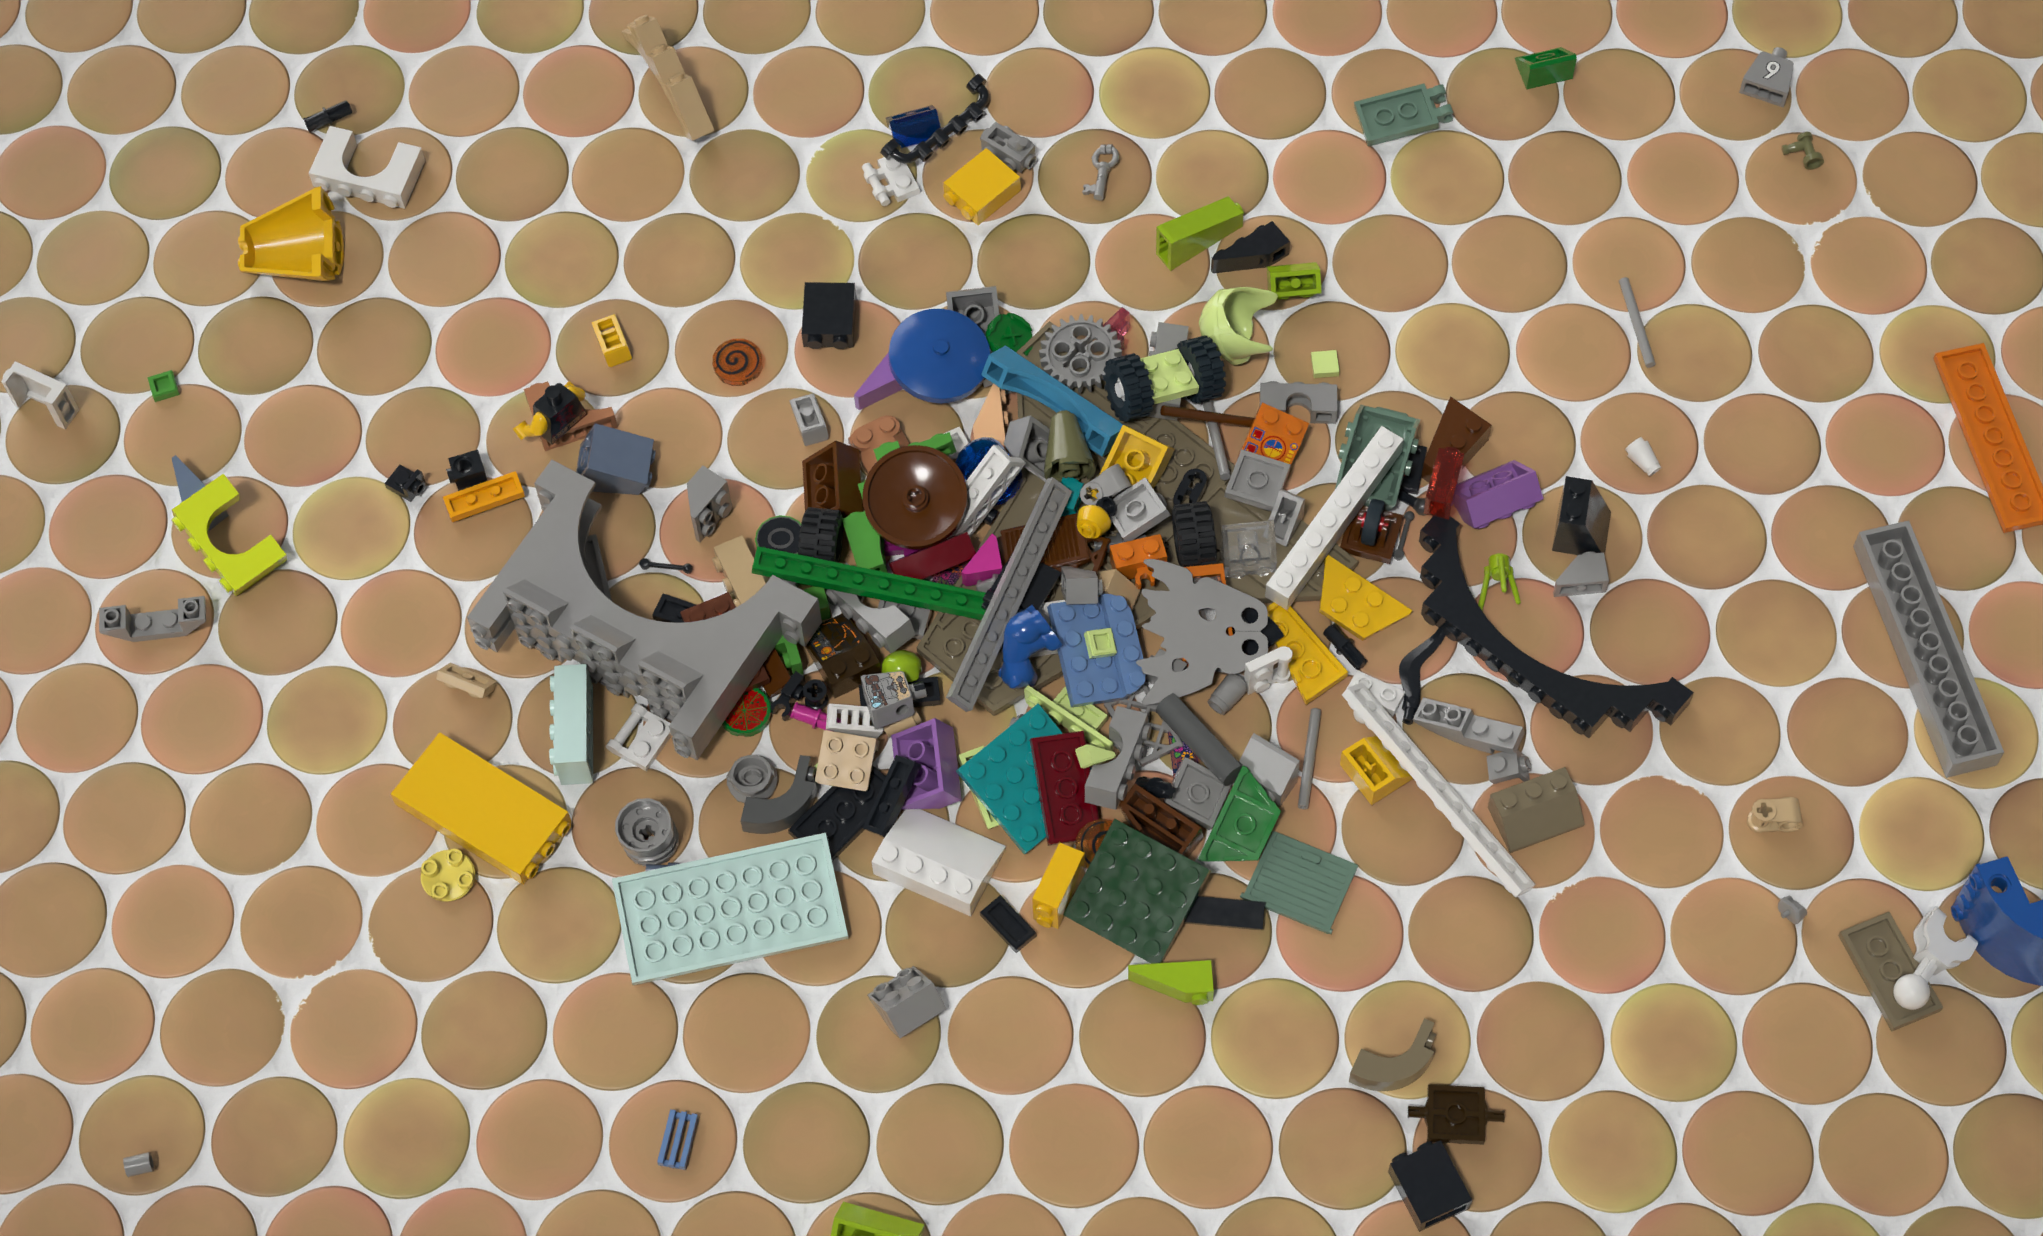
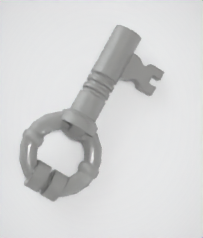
M1113 144L1101 145L1094 152L1091 159L1093 166L1098 170L1096 184L1091 186L1089 184L1083 185V195L1092 193L1094 194V199L1103 200L1108 172L1119 160L1118 150L1113 147ZM1100 154H1113L1112 160L1109 163L1098 162Z

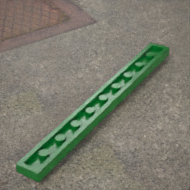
M757 546L752 566V574L767 577L774 575L786 581L982 620L986 612L985 609L981 608L985 592Z

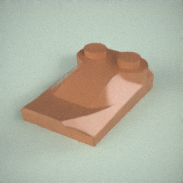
M887 415L857 428L848 438L849 445L859 449L860 463L867 475L877 462L873 449L880 447V445L886 442L898 441L900 447L909 445L908 440L900 429L899 421L895 417Z

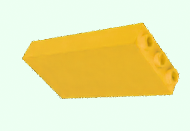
M440 732L391 792L395 805L522 885L536 875L539 864L544 858H548L553 853L556 842L560 837H564L569 832L572 823L568 811Z

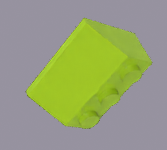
M843 1202L834 1216L831 1236H923L925 1224Z

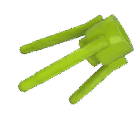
M1502 553L1491 555L1488 559L1489 566L1484 567V579L1478 606L1483 611L1490 576L1494 580L1500 581L1503 593L1507 591L1506 579L1508 578L1515 602L1519 605L1521 600L1513 575V567L1510 566L1509 556Z

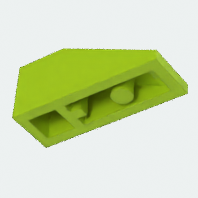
M1211 960L1128 965L1129 981L1182 1002H1192L1193 1005H1204L1208 1001H1213L1214 989Z

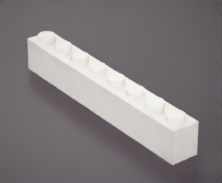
M1383 426L1380 427L1267 582L1266 598L1286 610L1289 609L1402 453L1403 438Z

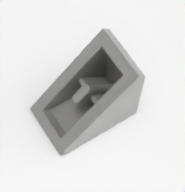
M1280 489L1263 537L1287 546L1303 518L1305 499Z

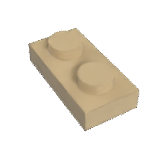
M449 663L439 669L436 680L444 682L447 687L461 689L475 698H484L495 691L497 682L453 663Z

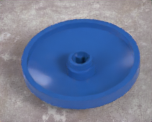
M927 309L907 317L896 328L890 341L888 360L895 380L906 392L927 402L951 403L968 397L981 386L985 379L981 374L990 354V348L983 331L968 317L947 309Z

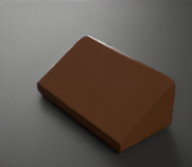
M775 648L763 663L770 679V683L763 685L769 699L780 694L791 678Z

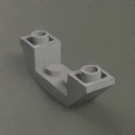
M205 596L178 599V609L130 614L126 605L99 608V632L131 642L186 636L206 622Z

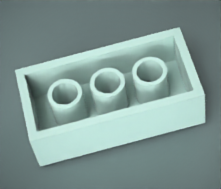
M587 664L554 666V676H550V690L554 693V700H550V714L554 720V724H550L549 728L550 739L553 740L554 748L549 750L550 764L553 765L554 776L559 777L561 785L593 783V684Z

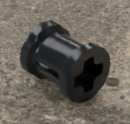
M817 679L808 681L803 687L805 705L815 710L819 708L823 710L828 706L829 702L826 685Z

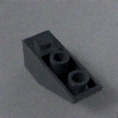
M1273 221L1266 225H1260L1250 235L1237 239L1232 246L1225 250L1217 251L1211 260V272L1214 274L1272 266L1289 255L1290 241Z

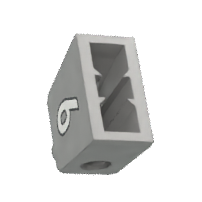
M1776 47L1773 49L1772 54L1760 52L1744 75L1739 93L1784 108L1794 65L1791 60L1786 59L1787 51Z

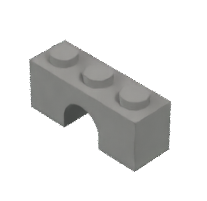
M1276 381L1260 383L1259 407L1263 402L1286 413L1287 409L1291 406L1300 405L1309 411L1310 423L1336 424V384L1326 382L1318 384H1305L1303 382L1279 383Z

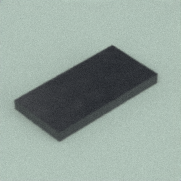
M872 765L868 791L832 786L788 829V833L794 839L826 833L833 862L865 830L863 825L886 776Z

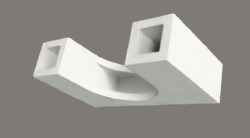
M329 126L309 171L313 187L321 186L325 191L337 192L342 196L358 197L367 202L374 201L383 203L391 208L399 207L405 209L425 164L422 148L398 142L389 164L383 171L374 176L359 177L347 171L349 162L357 147L353 131Z

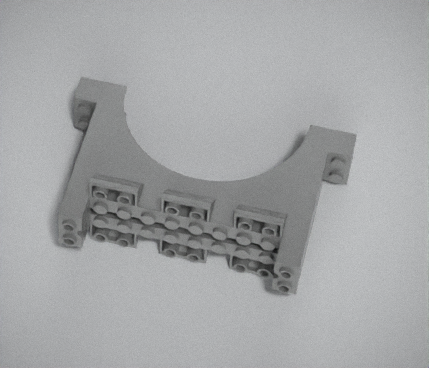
M551 460L534 483L541 509L544 512L467 616L475 643L485 650L490 648L498 652L515 629L518 640L523 646L529 649L532 647L536 648L549 660L556 659L563 663L565 659L569 661L574 659L580 664H587L592 683H601L606 686L609 692L616 696L621 694L629 698L632 694L634 696L641 695L646 698L651 713L671 721L669 729L673 736L672 740L675 751L684 758L690 756L698 760L782 635L792 644L799 643L804 647L807 645L822 623L818 598L772 575L768 582L745 603L731 611L706 620L683 623L661 622L640 617L624 610L613 603L596 587L585 568L587 538L594 519L602 508L601 504L588 498L596 483Z

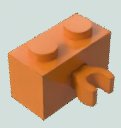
M1161 534L1110 545L1112 569H1117L1127 579L1135 578V586L1138 590L1141 589L1142 579H1148L1151 587L1155 585V578L1152 576L1154 569L1146 565L1144 560L1155 559L1167 562V554Z

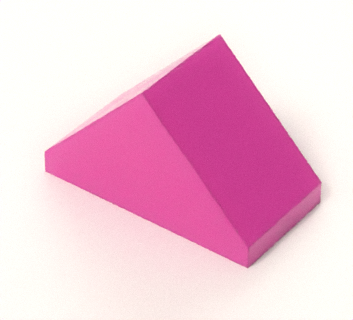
M994 534L989 536L962 570V584L965 586L977 585L978 580L990 579L993 574L999 575L1002 571L997 538Z

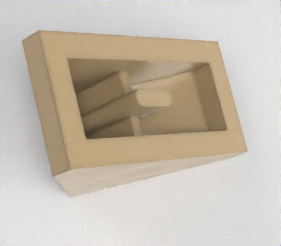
M1117 569L1099 571L1097 577L1102 579L1103 594L1123 596L1132 611L1140 594V589L1138 590Z

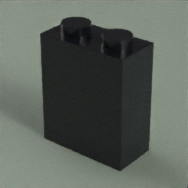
M805 282L801 333L803 347L819 349L821 347H834L836 349L854 348L855 283Z
M1441 1140L1434 1144L1432 1141L1420 1145L1416 1152L1409 1155L1402 1153L1391 1160L1392 1163L1389 1165L1388 1173L1419 1232L1470 1209L1472 1198Z

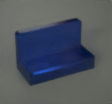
M933 105L886 117L887 126L891 130L892 137L901 145V148L926 141L937 129L941 128L937 110Z

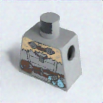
M902 671L861 676L863 695L874 729H879L914 714L913 700L927 697L923 681L908 685L905 674Z

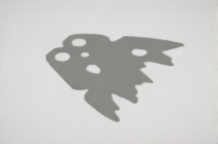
M1144 560L1146 565L1154 569L1152 576L1164 582L1170 591L1142 589V595L1148 599L1149 607L1156 612L1155 615L1151 616V621L1143 624L1142 627L1164 637V641L1160 646L1166 649L1165 654L1162 656L1136 661V664L1142 667L1144 674L1158 678L1142 700L1143 705L1160 703L1172 693L1179 698L1196 692L1212 684L1217 668H1220L1227 674H1237L1245 670V663L1268 653L1267 637L1260 632L1268 622V611L1265 604L1246 593L1209 577L1201 578L1194 584L1192 573L1187 568L1161 560ZM1249 607L1256 609L1258 612L1257 621L1251 624L1244 622L1241 617L1242 611ZM1204 608L1214 609L1216 618L1212 621L1205 620L1200 617L1199 610ZM1233 627L1235 634L1232 636L1227 635L1226 629ZM1253 639L1258 643L1259 649L1256 654L1246 655L1242 651V644L1245 640ZM1185 658L1189 664L1188 668L1179 672L1173 671V660Z

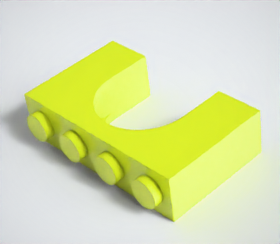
M222 474L172 509L174 518L171 520L180 532L185 530L190 538L187 541L195 552L199 550L205 556L203 562L211 572L216 570L221 577L219 583L227 593L232 591L235 596H238L286 562L287 555L271 534L248 551L240 554H227L219 551L212 545L208 538L211 522L219 514L240 500L237 490L227 477Z

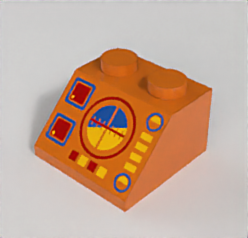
M1262 402L1241 449L1292 464L1309 423Z

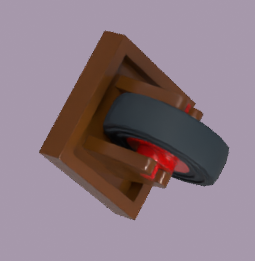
M1371 499L1369 507L1363 505L1344 531L1340 547L1348 554L1390 564L1403 515L1385 511L1384 501Z

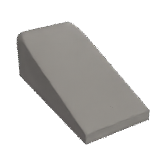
M814 393L789 400L804 445L808 446L828 440L827 427Z

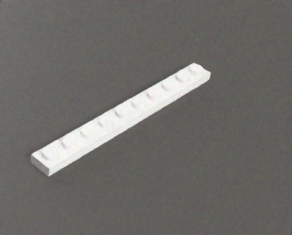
M1360 683L1347 688L1342 696L1347 700L1350 708L1359 714L1365 721V725L1382 741V745L1395 756L1400 766L1416 781L1417 786L1430 797L1435 807L1448 818L1452 827L1460 832L1470 848L1477 852L1484 860L1487 868L1502 881L1505 889L1512 893L1515 898L1530 891L1536 884L1364 684Z

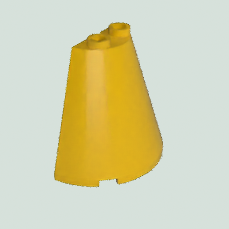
M321 186L316 187L241 225L238 244L244 252L238 259L240 271L242 273L320 281L334 280V276L340 274L342 270L344 241L340 221H335V216L331 212L335 207L325 190Z

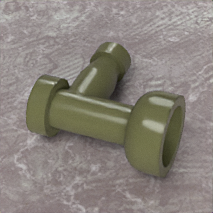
M1811 132L1799 134L1797 142L1782 145L1784 155L1804 150L1806 156L1803 159V163L1808 170L1816 169L1824 163L1822 154L1815 152Z

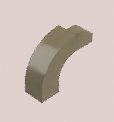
M1424 1018L1412 1046L1400 1056L1392 1058L1380 1057L1361 1049L1350 1072L1349 1082L1372 1091H1393L1415 1082L1425 1073L1433 1059L1434 1051L1430 1049L1437 1035L1433 1033L1434 1022Z

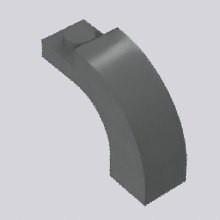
M800 755L794 782L790 789L782 796L774 799L746 797L741 817L743 832L771 834L786 830L813 806L817 796L816 783L814 782L816 767H812L810 756Z

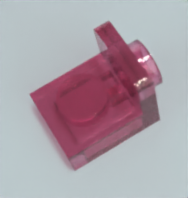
M1121 307L1103 327L1110 324L1111 332H1117V340L1121 342V348L1119 349L1123 351V335L1130 328V312Z

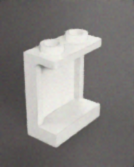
M16 361L10 369L5 371L1 382L14 406L20 408L28 397L47 406L56 425L66 430L79 411L66 384Z

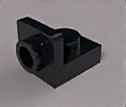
M399 464L384 484L388 490L412 502L416 496L423 492L426 481L422 471L417 469L413 472Z

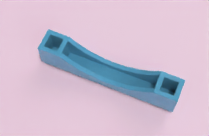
M1006 345L989 354L981 374L983 377L1001 389L1013 391L1037 400L1056 413L1062 410L1070 411L1078 419L1088 448L1101 457L1111 451L1123 425L1122 423Z

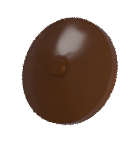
M920 445L900 447L881 457L869 471L862 494L866 517L875 532L887 542L907 549L928 548L947 539L963 520L968 501L966 483L956 463L943 452Z

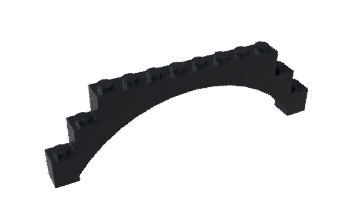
M1439 509L1420 530L1419 543L1427 552H1433L1421 567L1420 579L1428 588L1435 589L1423 602L1421 615L1424 620L1430 625L1442 628L1444 634L1450 640L1459 642L1469 654L1478 656L1485 661L1492 671L1504 675L1511 685L1523 689L1534 702L1542 703L1553 716L1558 719L1562 718L1569 723L1576 733L1584 734L1590 738L1608 717L1611 718L1616 726L1631 732L1649 710L1656 719L1666 722L1671 726L1689 706L1694 692L1673 677L1668 682L1650 685L1624 686L1602 684L1561 673L1528 656L1494 627L1476 603L1460 565L1457 549L1460 523Z

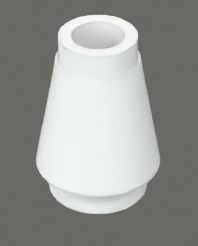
M1642 437L1626 447L1627 457L1647 473L1649 477L1662 468L1649 442L1644 441Z

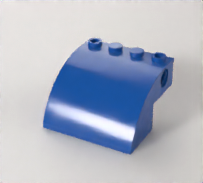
M2008 856L1987 863L1976 864L1951 906L1954 920L1956 922L1959 921L1966 937L1970 934L1978 941L1975 950L1990 965L2019 981L2043 986V900L2034 903L2029 902ZM1991 886L2000 888L2002 893L1995 892Z

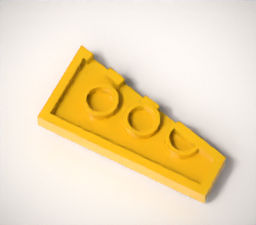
M1274 602L1267 606L1268 616L1285 635L1275 643L1277 648L1286 646L1292 650V660L1289 662L1288 669L1305 705L1348 676V671L1291 606L1288 610Z

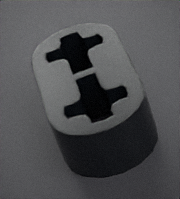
M1195 468L1185 473L1174 494L1173 507L1180 504V501L1183 502L1186 496H1189V503L1200 501L1207 486V477L1202 470ZM1195 478L1199 479V483L1197 482L1192 489L1191 481H1194Z

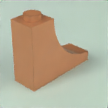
M548 381L536 383L524 389L532 416L534 403L545 394V389L550 386ZM612 407L594 410L585 409L587 415L552 445L540 436L544 450L548 451L584 439L595 423L614 429L618 428Z

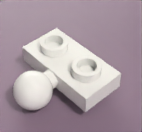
M1357 670L1347 688L1363 683L1388 714L1393 717L1404 698L1405 691ZM1354 711L1353 715L1355 720L1361 724H1365V721L1359 716V714L1356 711Z

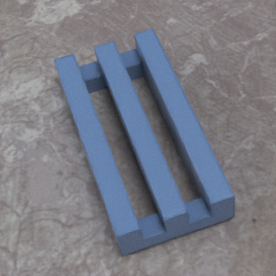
M670 1109L657 1160L659 1166L686 1170L699 1118L698 1114L692 1113L690 1115L687 1112L681 1111L679 1113L676 1110ZM678 1119L679 1122L670 1158L666 1160L675 1120ZM685 1121H689L690 1124L680 1162H675Z

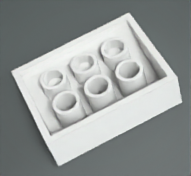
M905 809L883 839L872 860L873 874L971 917L1006 850V846L921 809Z

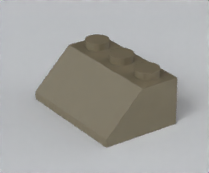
M1565 767L1490 795L1488 809L1509 853L1585 825L1577 790Z

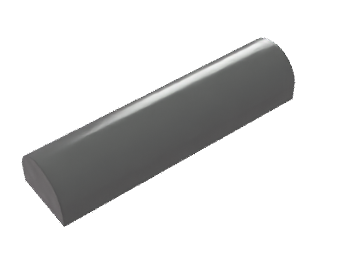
M1174 693L1165 697L1158 704L1156 713L1224 786L1235 783L1241 764Z

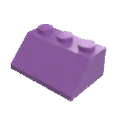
M1516 460L1446 488L1448 496L1464 523L1476 529L1488 526L1493 520L1508 518L1513 514L1512 512L1519 509H1529L1535 506L1536 502L1543 500L1536 471Z
M934 718L891 735L894 758L896 755H899L921 765L902 809H940L962 800L959 775L956 772L958 764L953 727Z

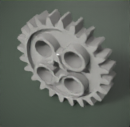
M1080 314L1079 319L1076 321L1070 315V322L1068 323L1060 319L1061 326L1052 325L1053 333L1045 332L1046 340L1041 341L1042 349L1039 350L1040 358H1042L1040 359L1041 367H1045L1044 372L1062 384H1067L1071 390L1077 387L1079 393L1082 392L1083 387H1087L1089 392H1092L1093 384L1102 388L1101 380L1103 375H1105L1103 370L1106 366V361L1122 356V350L1119 349L1121 348V342L1117 340V332H1111L1110 324L1103 327V319H1099L1095 323L1093 315L1088 320H1084L1083 314ZM1081 335L1086 336V338L1081 340L1076 339V337ZM1063 351L1068 352L1064 356L1057 355L1058 353ZM1097 351L1104 352L1102 355H1094ZM1080 367L1085 368V370L1081 372L1075 371V369Z

